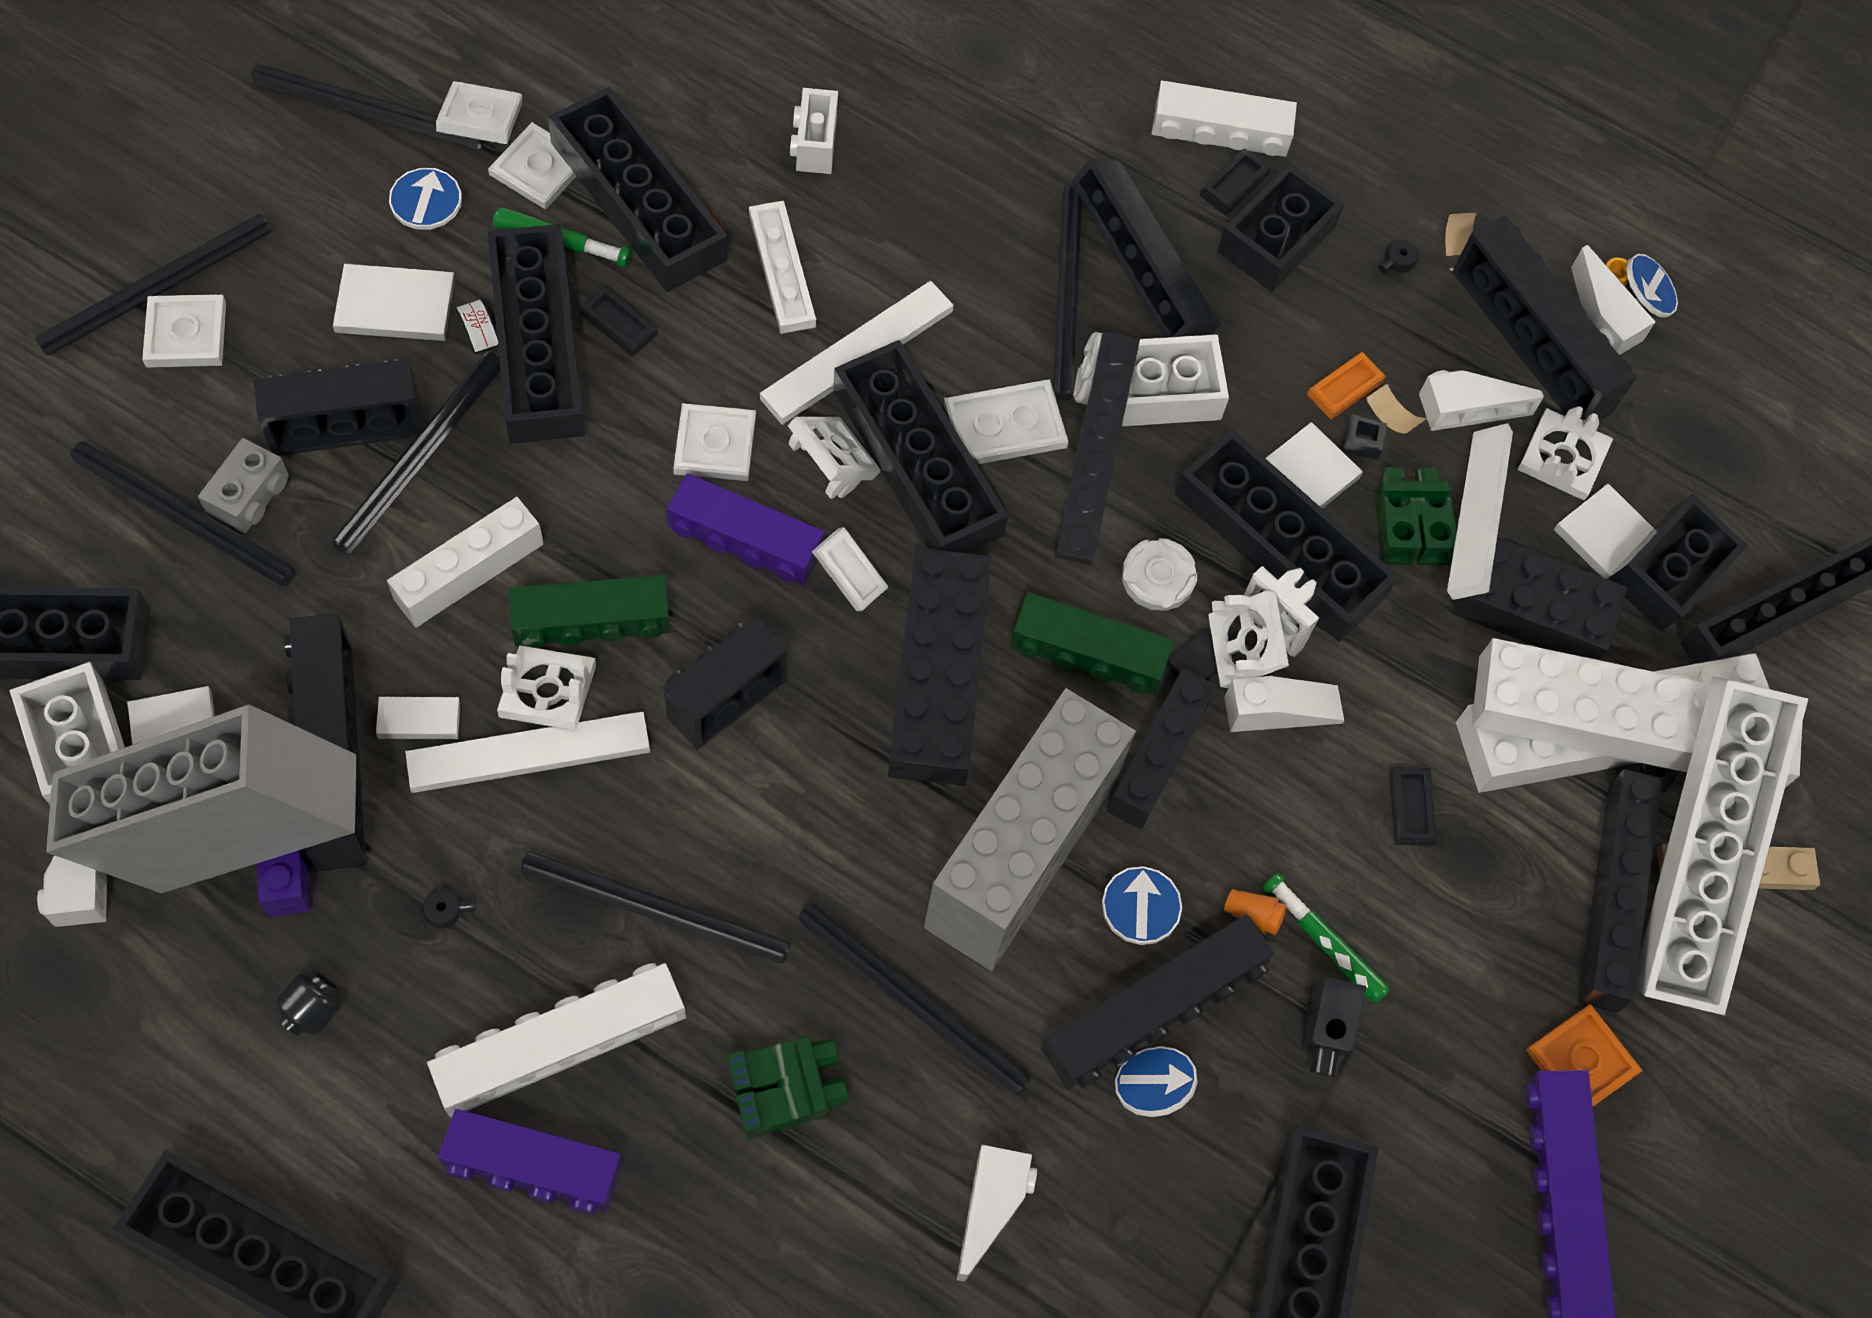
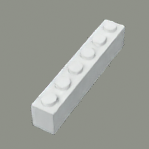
M651 963L636 969L633 972V977L618 982L616 979L599 984L594 988V993L580 999L578 996L567 997L556 1003L555 1009L541 1015L538 1012L526 1014L515 1021V1026L501 1032L499 1029L485 1031L475 1038L476 1042L460 1048L458 1045L444 1048L435 1054L436 1059L428 1061L427 1064L443 1107L451 1118L455 1108L468 1111L686 1018L685 1007L666 963L659 966Z

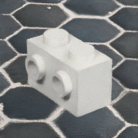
M803 88L801 106H795L793 127L799 128L798 135L791 136L790 156L797 157L796 171L831 174L837 123L838 91Z

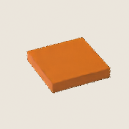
M1591 1004L1526 1049L1541 1071L1589 1070L1592 1106H1595L1643 1071Z

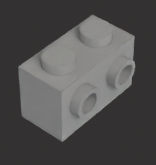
M242 438L198 495V498L207 515L246 534L252 524H257L262 519L266 506L273 496L282 492L289 475L281 457Z

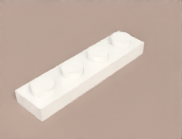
M784 201L750 206L749 216L780 334L816 327L814 310Z

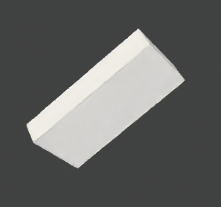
M844 527L838 528L812 551L856 611L865 609L888 588V585Z
M379 697L376 735L378 739H458L459 697Z

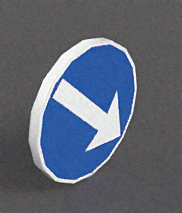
M418 168L406 172L396 180L389 196V204L394 217L403 225L423 230H431L443 226L452 220L459 211L462 200V193L457 181L447 172L436 168Z
M1637 254L1628 260L1627 276L1630 288H1632L1637 296L1635 299L1640 305L1645 306L1658 317L1672 315L1677 309L1678 300L1672 281L1665 270L1654 259L1645 254Z
M1141 866L1127 868L1112 878L1104 891L1102 909L1104 919L1112 932L1125 941L1145 945L1157 943L1172 933L1179 923L1182 903L1180 892L1170 878L1159 870Z
M1161 1046L1144 1049L1136 1053L1133 1058L1120 1067L1115 1078L1116 1094L1123 1106L1136 1115L1148 1117L1168 1115L1182 1108L1192 1098L1198 1084L1196 1068L1190 1058L1177 1049Z

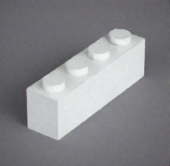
M1161 80L1155 104L1151 135L1162 136L1167 139L1193 141L1203 145L1211 144L1229 147L1234 150H1243L1245 148L1248 151L1265 153L1270 156L1286 157L1294 134L1297 103Z
M515 497L389 578L387 583L394 601L414 627L417 628L544 545L540 525L520 499Z

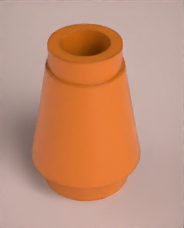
M1235 889L1231 890L1224 907V911L1231 913L1237 919L1247 914L1259 932L1264 936L1266 933L1276 936L1287 909L1286 905L1279 903V898Z

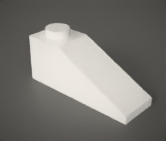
M1586 245L1581 249L1571 267L1581 306L1599 331L1608 337L1610 344L1620 355L1642 342L1655 324V321L1594 251Z
M1442 370L1429 375L1419 393L1431 431L1530 416L1534 414L1544 397L1540 390L1463 370L1455 372Z
M1274 676L1232 679L1224 696L1230 732L1343 724L1344 722L1338 685Z
M54 855L44 874V889L38 891L37 903L40 914H43L55 927L106 922L107 874Z
M985 1145L981 1146L977 1158L956 1280L966 1281L1025 1198V1194H1033L1037 1168L1030 1167L1031 1154Z

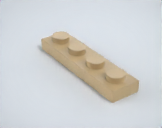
M1661 844L1657 848L1660 874L1668 844ZM1769 847L1759 889L1815 890L1820 886L1815 848Z

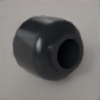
M313 971L311 975L305 973L297 975L276 1001L277 1009L282 1015L279 1023L296 1036H300L303 1031L313 1035L320 1033L341 1007V1001L337 996L340 989L330 979L316 971Z

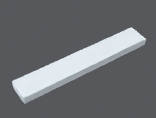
M929 281L760 392V400L783 425L833 392L835 367L897 340H900L902 345L953 312V304L932 281Z
M1508 423L1473 433L1447 589L1452 600L1489 592L1513 431Z
M644 712L578 722L576 730L548 727L405 752L410 789L412 793L645 754L650 753Z

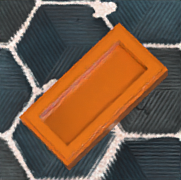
M1361 352L1312 386L1307 395L1332 420L1380 386L1386 376Z

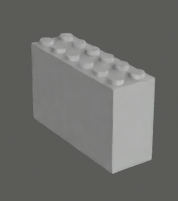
M1065 688L934 881L924 929L992 972L1115 785L1136 730Z
M249 704L54 772L52 776L46 853L150 890L164 893L355 833L356 754Z

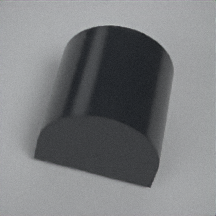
M1352 414L1345 431L1341 451L1378 460L1383 449L1387 423Z

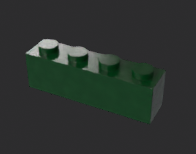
M665 575L509 588L511 632L515 646L539 648L546 643L557 642L565 645H577L584 640L593 639L614 642L628 636L656 638L663 633H670Z
M1027 592L1013 632L1010 647L1017 649L1020 654L1026 657L1036 658L1039 656L1053 661L1060 668L1067 670L1078 669L1090 673L1093 678L1099 681H1114L1126 685L1133 692L1156 695L1174 640Z

